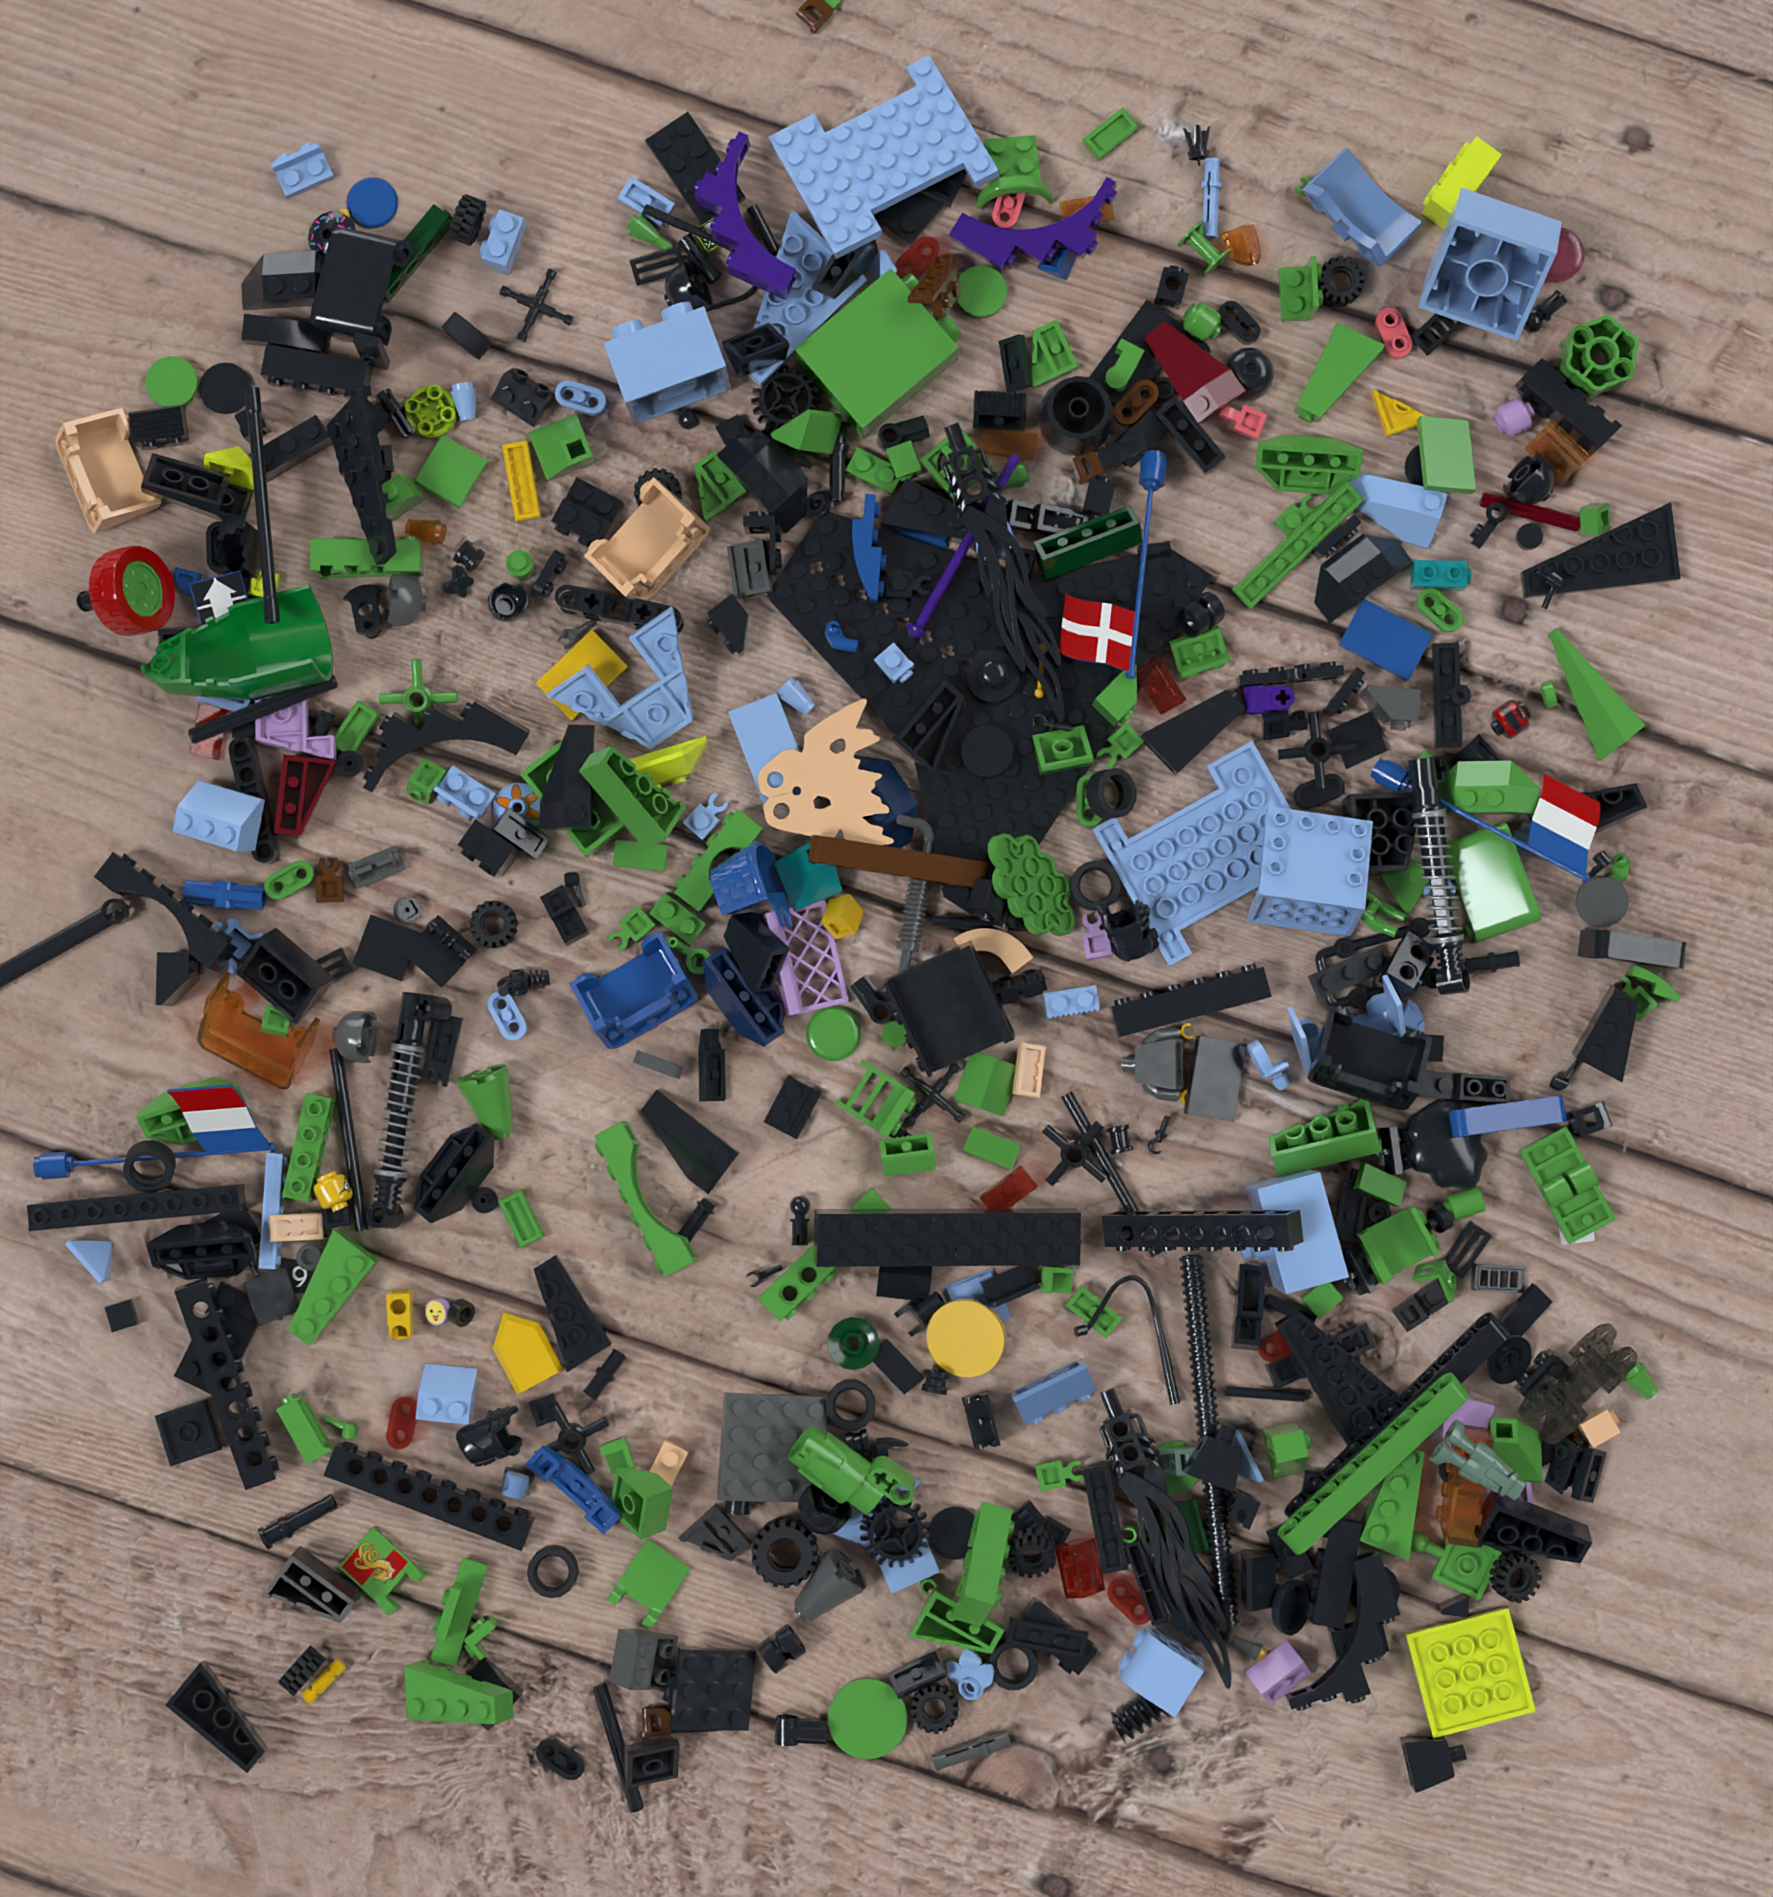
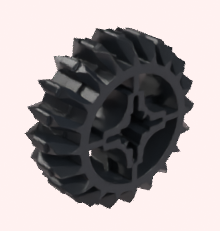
M784 365L782 373L776 370L773 376H770L766 382L759 386L762 389L753 388L752 393L758 396L751 399V404L757 405L753 409V414H761L757 419L759 424L767 421L765 430L769 431L775 426V431L793 420L778 419L774 417L775 414L779 415L786 412L792 418L801 415L796 402L804 392L808 396V403L802 413L808 409L820 411V408L814 405L822 402L821 397L814 396L820 392L819 387H812L815 383L814 378L806 380L808 376L807 371H803L799 376L798 367L794 366L792 373L788 372V366ZM792 382L799 386L786 389L778 383ZM772 388L777 398L772 403V407L767 410L765 398ZM781 395L783 397L787 396V399L791 397L792 407L790 405L786 406V404L782 405Z
M886 1497L888 1504L883 1505L882 1500H880L878 1503L879 1508L877 1510L874 1508L871 1511L872 1516L863 1514L862 1518L869 1523L860 1524V1530L867 1531V1533L860 1535V1540H869L863 1548L865 1551L873 1548L869 1556L871 1559H874L880 1555L878 1559L880 1565H883L887 1558L890 1568H893L895 1560H898L900 1567H904V1558H907L909 1563L912 1564L914 1563V1559L911 1556L913 1553L918 1557L922 1556L921 1551L918 1549L919 1546L928 1548V1544L922 1538H931L930 1532L923 1531V1529L931 1527V1524L928 1521L921 1522L927 1517V1513L924 1511L917 1514L921 1508L919 1503L911 1508L912 1501L906 1505H898ZM889 1511H904L912 1517L900 1521L895 1520ZM883 1516L886 1523L885 1528L879 1533V1536L874 1538L875 1524ZM889 1520H891L896 1528L902 1527V1530H899L901 1542H899L894 1534L888 1535V1532H892ZM916 1525V1536L910 1546H908L905 1541V1535L912 1529V1526ZM895 1542L901 1551H886L878 1545Z

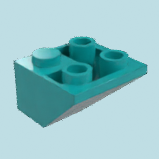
M810 844L796 849L773 864L794 912L842 892L835 866L808 862Z

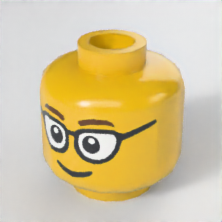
M333 1171L316 1179L318 1183L315 1184L313 1189L323 1209L332 1208L333 1212L348 1206L346 1201L353 1194L343 1174H337L336 1171Z

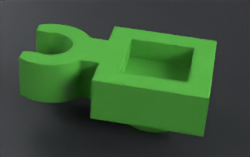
M1310 494L1302 499L1300 508H1297L1293 503L1273 522L1286 537L1306 516L1310 515L1320 505L1318 504L1313 509L1307 507L1306 503L1312 497Z
M1125 723L1107 739L1111 747L1101 749L1097 753V758H1100L1103 754H1108L1111 757V761L1105 766L1108 769L1115 764L1118 755L1125 760L1144 741L1128 723Z
M637 905L618 923L623 929L620 932L617 931L610 934L608 940L611 942L614 938L620 937L622 945L617 950L621 952L627 948L630 938L637 943L655 924Z
M1622 975L1620 978L1625 982L1626 986L1621 990L1634 996L1639 1001L1635 1019L1640 1022L1659 1002L1641 984L1634 989L1631 979L1626 975Z
M1061 1459L1035 1464L1040 1491L1066 1487L1065 1479L1067 1478L1074 1481L1082 1480L1084 1478L1083 1474L1075 1475L1071 1471L1074 1466L1081 1465L1080 1460H1071L1067 1466L1063 1467Z

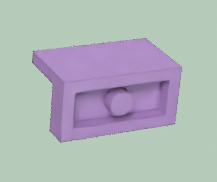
M1287 1640L1266 1655L1262 1661L1257 1662L1245 1672L1270 1706L1312 1674Z

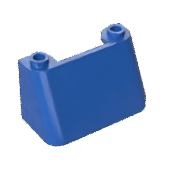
M661 931L645 937L641 944L642 954L598 979L594 974L583 973L569 983L594 1032L608 1049H616L689 1008L698 999L694 987Z

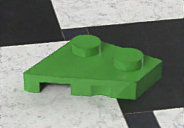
M1057 319L1033 330L1032 389L1078 369L1079 366Z
M715 450L694 465L703 516L706 522H709L747 493L738 479L716 456L718 453Z

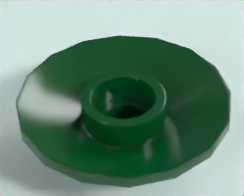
M850 1317L842 1319L833 1326L828 1336L827 1346L829 1354L836 1364L845 1369L857 1370L865 1368L874 1361L879 1352L880 1340L876 1329L871 1323L863 1318ZM851 1338H856L859 1341L857 1347L853 1348L849 1345Z

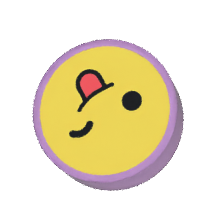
M443 1298L429 1301L425 1307L427 1320L435 1326L447 1323L449 1321L448 1312L451 1307L450 1304Z

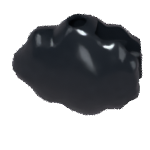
M1437 1099L1407 1118L1405 1129L1409 1130L1408 1135L1410 1137V1141H1406L1408 1143L1407 1159L1415 1171L1429 1174L1436 1186L1442 1188L1455 1187L1463 1190L1472 1189L1480 1181L1482 1167L1488 1158V1152L1481 1143L1483 1134L1453 1138L1448 1112L1460 1110L1461 1107L1457 1102H1446L1442 1099Z

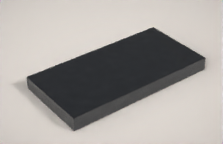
M1147 299L1089 376V378L1100 383L1110 396L1114 406L1139 381H1152L1162 367L1145 340V336L1163 322L1169 323L1182 334H1187L1182 324ZM1122 338L1143 349L1144 353L1126 388L1120 393H1112L1106 389L1104 380L1107 371L1115 366L1120 355L1115 353V350ZM1125 409L1123 412L1127 414L1129 410Z

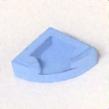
M1407 999L1403 1008L1405 1027L1423 1032L1425 1022L1422 1012L1417 1004Z

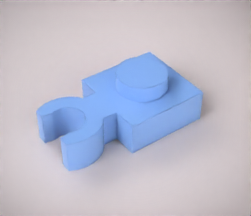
M717 793L710 796L709 805L706 808L699 804L683 822L702 840L720 822L715 815L724 812L729 805L725 802L721 807H716L714 800L719 796Z

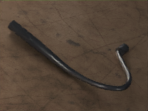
M646 204L643 209V214L660 220V222L713 242L729 251L733 249L715 241L712 234L651 205ZM752 286L749 291L741 296L713 304L706 312L740 302L751 296L757 287Z
M1136 1275L1122 1277L1110 1287L1088 1325L1084 1324L1074 1327L1075 1336L1080 1337L1088 1334V1331L1093 1327L1111 1295L1121 1284L1130 1280L1140 1283L1147 1293L1151 1307L1168 1398L1170 1399L1169 1402L1170 1405L1179 1404L1180 1399L1174 1371L1152 1292L1142 1278Z

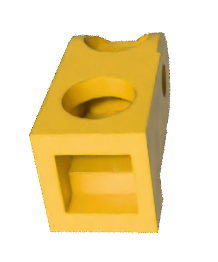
M390 1289L386 1294L387 1325L389 1327L390 1340L413 1338L414 1289Z

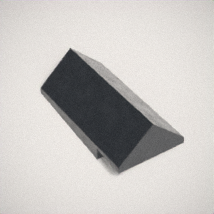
M155 453L151 455L141 484L142 493L222 522L224 517L246 521L254 492L252 489L228 483L229 474Z

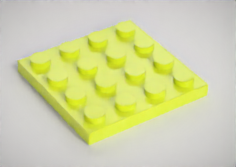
M1507 1606L1405 1633L1433 1738L1536 1712Z

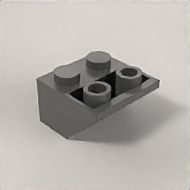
M618 1629L609 1682L628 1690L666 1689L668 1677L672 1674L671 1670L673 1669L678 1636L642 1629Z

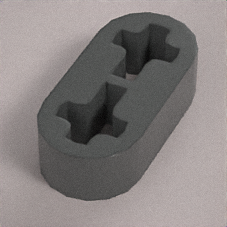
M637 1050L633 1063L680 1079L684 1068Z

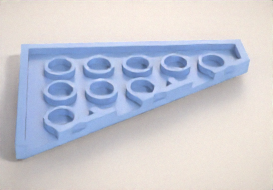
M795 211L789 216L776 258L796 268L797 280L786 300L765 291L754 326L756 328L770 323L788 340L789 350L786 360L748 375L758 386H761L795 353L797 346L824 325L867 282V279L861 275L835 300L813 290L812 285L833 253L826 240Z

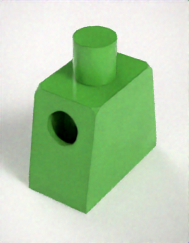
M401 473L382 485L383 493H388L389 503L386 504V515L392 521L426 499L412 477Z

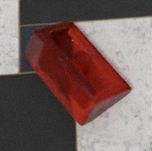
M1152 657L1137 669V680L1160 715L1187 700L1160 658Z
M199 703L194 727L228 714L229 710ZM224 733L196 744L191 741L189 754L219 761Z

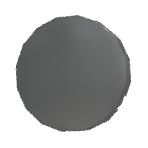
M1594 876L1588 882L1583 883L1576 893L1575 907L1579 916L1588 925L1598 928L1609 927L1618 923L1625 916L1629 906V896L1625 887L1616 878L1610 876Z

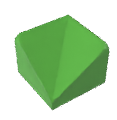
M1590 503L1580 508L1582 534L1599 535L1611 528L1609 503Z

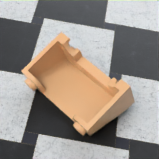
M123 408L65 422L62 424L55 439L58 454L92 533L104 531L160 507L162 502L161 499L141 491L144 477L128 440L131 427L129 416H125Z
M654 477L644 483L640 489V500L643 503L610 540L597 539L593 541L588 547V552L584 555L625 597L633 600L637 598L650 601L710 532V527Z

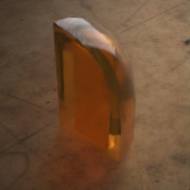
M1254 224L1242 225L1221 234L1225 249L1231 250L1229 257L1237 264L1253 266L1260 262L1261 248Z

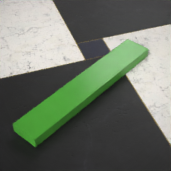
M1345 480L1252 569L1232 591L1249 609H1252L1353 512L1364 499Z

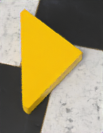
M1377 390L1370 392L1386 438L1417 428V419L1420 416H1426L1396 399H1391L1379 393Z

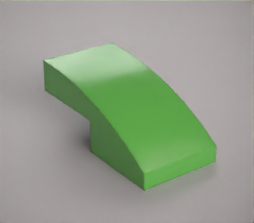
M1636 965L1628 966L1626 976L1650 984L1648 992L1652 996L1669 1002H1679L1680 996L1663 979Z

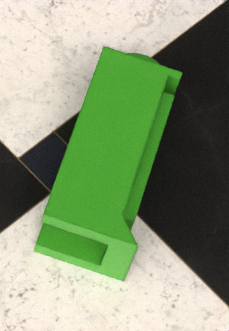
M293 1393L282 1399L281 1403L283 1406L276 1410L308 1465L332 1451L335 1446L327 1443L329 1439L308 1401H303L302 1399L305 1394L297 1397Z

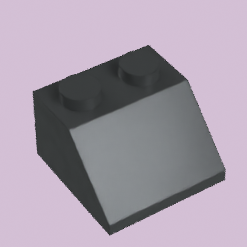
M1367 685L1360 691L1359 697L1383 725H1390V730L1406 731V728H1410V726L1418 722L1421 690Z

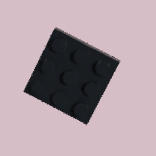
M678 1647L670 1728L673 1730L749 1731L756 1651L754 1649Z

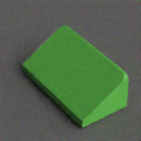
M972 1126L963 1151L1012 1170L1021 1145Z

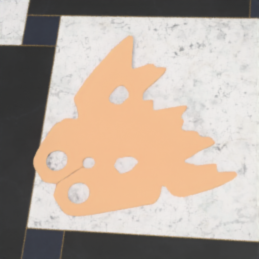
M866 699L844 707L808 731L804 736L803 752H798L795 749L784 750L760 770L758 774L760 792L770 797L764 804L765 819L770 826L807 836L820 835L833 838L839 830H842L845 840L876 845H888L894 842L892 838L882 835V827L871 825L863 819L864 816L889 813V808L881 803L880 797L871 793L875 788V781L880 779L882 774L859 770L860 760L854 758L855 752L880 740V737L874 735L872 730L856 728L867 703ZM838 739H844L845 750L838 754L833 753L830 750V745ZM772 772H779L783 776V783L778 788H772L767 783L768 775ZM796 786L801 788L799 795L792 793L793 788ZM817 796L826 797L830 800L831 805L824 809H816L813 801ZM779 803L787 804L790 809L789 815L784 819L776 818L773 813L774 807Z

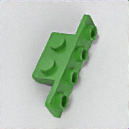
M469 1558L462 1559L455 1583L450 1590L446 1589L441 1601V1604L445 1605L443 1614L437 1615L433 1630L437 1631L435 1635L437 1640L431 1655L432 1660L453 1667L456 1666L488 1568L487 1564Z

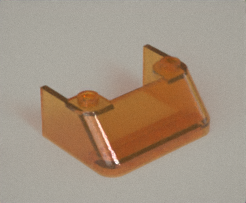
M226 971L205 1000L197 1036L198 1044L205 1051L279 1089H288L294 1082L314 1044L320 1019L315 1017L308 1029L305 1027H293L286 1037L260 1032L262 1020L244 1011L245 1003L241 995L228 989L231 973Z

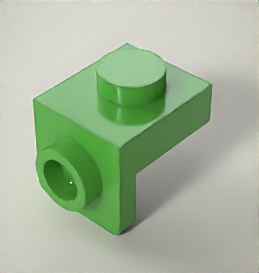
M492 1615L486 1620L483 1617L478 1619L470 1627L473 1631L464 1639L466 1643L465 1648L473 1658L477 1656L479 1660H482L488 1653L479 1641L497 1626L498 1622Z

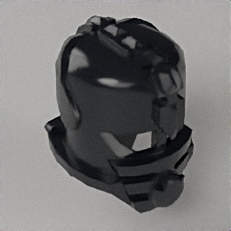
M1100 900L1094 902L1104 929L1107 932V937L1114 949V954L1120 960L1130 962L1131 960L1140 959L1157 949L1159 946V936L1155 928L1150 929L1149 927L1150 909L1147 904L1136 900L1135 907L1112 914L1107 903L1101 904Z
M516 1405L511 1406V1408L507 1406L501 1409L497 1408L494 1411L489 1410L483 1420L465 1425L458 1430L456 1441L465 1458L471 1464L477 1467L486 1466L496 1461L495 1457L502 1459L509 1455L515 1456L520 1452V1447H522L523 1443L522 1438L510 1435L506 1427L510 1424L511 1415L519 1410Z

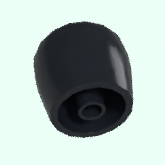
M1074 376L1059 381L1047 391L1039 405L1037 421L1042 437L1052 449L1063 455L1081 456L1095 451L1106 442L1113 428L1114 409L1110 396L1100 383L1089 377Z

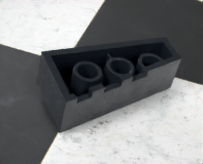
M1493 1491L1489 1492L1469 1527L1473 1547L1482 1548V1545L1494 1547L1495 1550L1506 1552V1549L1521 1551V1554L1532 1556L1535 1553L1546 1555V1558L1574 1563L1582 1562L1593 1543L1588 1525L1520 1498L1514 1501L1507 1495L1502 1497L1499 1493Z

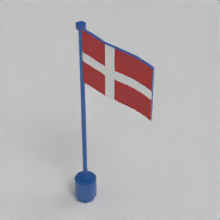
M1156 450L1146 451L1144 457L1141 458L1139 485L1148 491L1135 612L1113 604L1085 601L1065 594L1059 652L1078 661L1106 664L1126 671L1125 677L1128 679L1136 678L1134 666L1153 492L1164 487L1167 460L1165 459V454Z

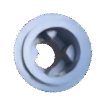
M473 383L453 384V391L450 393L460 416V421L476 419V388H473Z
M790 677L776 691L781 695L780 699L804 715L815 705L798 679L795 681Z

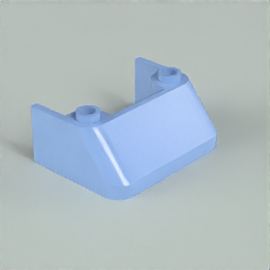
M1388 975L1382 976L1384 993L1372 996L1366 1003V1013L1354 1016L1352 1022L1402 1037L1406 1033L1402 1003ZM1289 1007L1287 1011L1291 1033L1305 1074L1308 1077L1309 1068L1322 1028L1318 1029L1315 1021L1310 1019L1299 1021L1293 1007Z

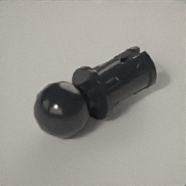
M1554 291L1541 305L1537 304L1535 306L1537 312L1529 314L1523 327L1525 331L1529 333L1539 331L1543 324L1542 320L1544 319L1549 322L1551 316L1567 303L1564 295L1559 296L1561 294L1560 291Z
M800 1195L794 1197L790 1203V1210L795 1215V1219H790V1222H792L791 1245L808 1246V1222H810V1219H805V1215L810 1210V1202L805 1196Z

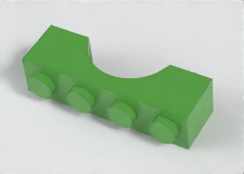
M737 810L735 813L730 812L722 822L725 827L719 834L713 833L706 843L708 849L703 855L698 853L691 862L690 866L693 868L687 876L682 874L674 884L677 888L674 893L700 913L715 895L710 881L711 867L715 859L727 850L748 847L764 831L761 826L740 810Z

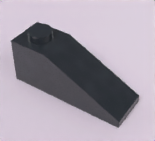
M876 240L837 259L832 254L812 285V289L835 300L866 272L879 252Z

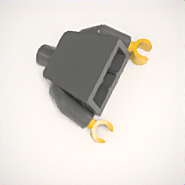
M1187 1023L1180 1026L1179 1029L1177 1027H1168L1155 1030L1143 1038L1142 1045L1135 1046V1056H1124L1122 1058V1071L1135 1072V1082L1142 1084L1144 1091L1158 1100L1173 1102L1179 1100L1185 1104L1184 1095L1187 1093V1088L1183 1089V1040L1191 1039L1194 1035L1186 1036L1184 1028L1192 1027L1193 1025Z

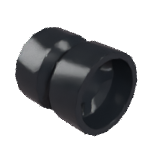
M1204 592L1181 606L1175 613L1177 626L1184 635L1190 638L1199 636L1208 628L1221 622L1225 617V609L1222 602L1211 592Z
M789 1624L777 1630L774 1638L767 1637L757 1645L760 1655L775 1674L788 1666V1660L795 1661L807 1652L802 1641Z

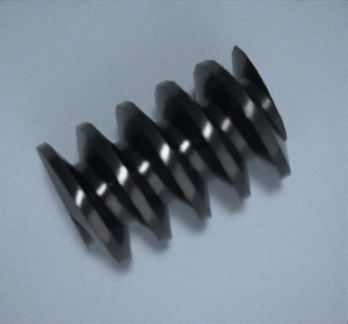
M1138 1695V1705L1130 1700L1128 1701L1129 1711L1120 1706L1121 1715L1118 1716L1112 1711L1111 1718L1118 1734L1126 1744L1125 1735L1135 1739L1134 1729L1143 1734V1724L1152 1728V1718L1160 1723L1162 1722V1712L1167 1717H1170V1714L1148 1699Z

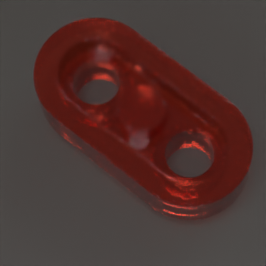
M930 236L919 238L897 259L895 264L897 276L900 279L904 278L908 273H905L903 268L910 266L913 269L910 274L917 279L938 258L940 250L938 242ZM924 248H929L931 254L923 255L921 251Z
M1278 1330L1262 1337L1260 1347L1257 1350L1259 1356L1267 1362H1275L1292 1354ZM1269 1343H1273L1275 1346L1274 1351L1271 1353L1266 1352L1265 1349Z
M402 1396L392 1404L386 1433L387 1442L392 1448L404 1449L414 1439L417 1424V1401L411 1396ZM403 1404L410 1406V1413L406 1414L402 1411ZM398 1430L404 1431L405 1438L403 1440L397 1437Z
M1117 1578L1112 1580L1107 1587V1596L1110 1602L1132 1623L1143 1625L1149 1622L1150 1617L1142 1594L1126 1579ZM1118 1587L1125 1589L1124 1594L1121 1596L1115 1594V1590ZM1138 1605L1144 1607L1141 1614L1134 1612L1135 1607Z

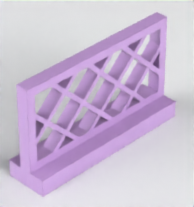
M825 900L795 912L793 908H789L790 914L800 919L793 932L781 926L775 911L762 915L764 925L787 946L793 937L806 945L799 957L788 952L777 978L786 1017L849 1002L834 937L826 928V931L821 929V921L817 926L805 919L810 909L818 907L821 909L823 918L827 907ZM805 911L802 916L796 912ZM802 922L815 929L809 941L795 934ZM818 931L827 936L828 945L824 952L811 944ZM785 932L790 935L788 940L786 939ZM808 947L821 954L814 967L802 960ZM829 948H830L832 957L827 954ZM824 957L834 964L835 969L830 977L817 969ZM791 958H793L794 960H796V962H795L794 965H792V960H791ZM799 963L812 970L805 983L795 977L794 970ZM814 973L827 980L821 992L807 985ZM835 974L837 976L838 982L833 979ZM830 982L839 987L842 998L831 1000L823 995ZM797 983L802 986L800 991L798 990ZM806 988L818 997L813 1005L802 1007L800 996ZM820 998H822V999H824L825 1001H827V1002H823V1003L817 1004V1003L819 1002Z

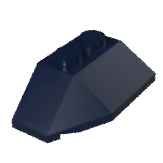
M854 755L855 759L860 760L859 770L882 774V777L875 781V788L871 793L880 797L881 803L889 808V813L864 816L869 824L882 827V835L894 840L893 843L883 846L903 848L912 842L914 828L897 824V817L899 814L916 818L919 803L891 761Z
M722 947L702 961L707 992L738 1035L765 1047L785 1033L783 1026V1001L774 989L753 994L729 949Z

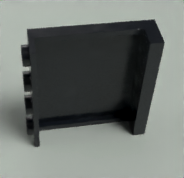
M971 940L885 978L883 983L885 987L882 988L883 994L887 1002L892 1001L896 1009L893 1011L894 1017L899 1026L903 1024L907 1032L904 1035L910 1049H915L918 1055L916 1057L917 1065L921 1072H926L928 1078L932 1076L933 1072L1002 1041L1006 1044L1015 1039L1014 1029Z

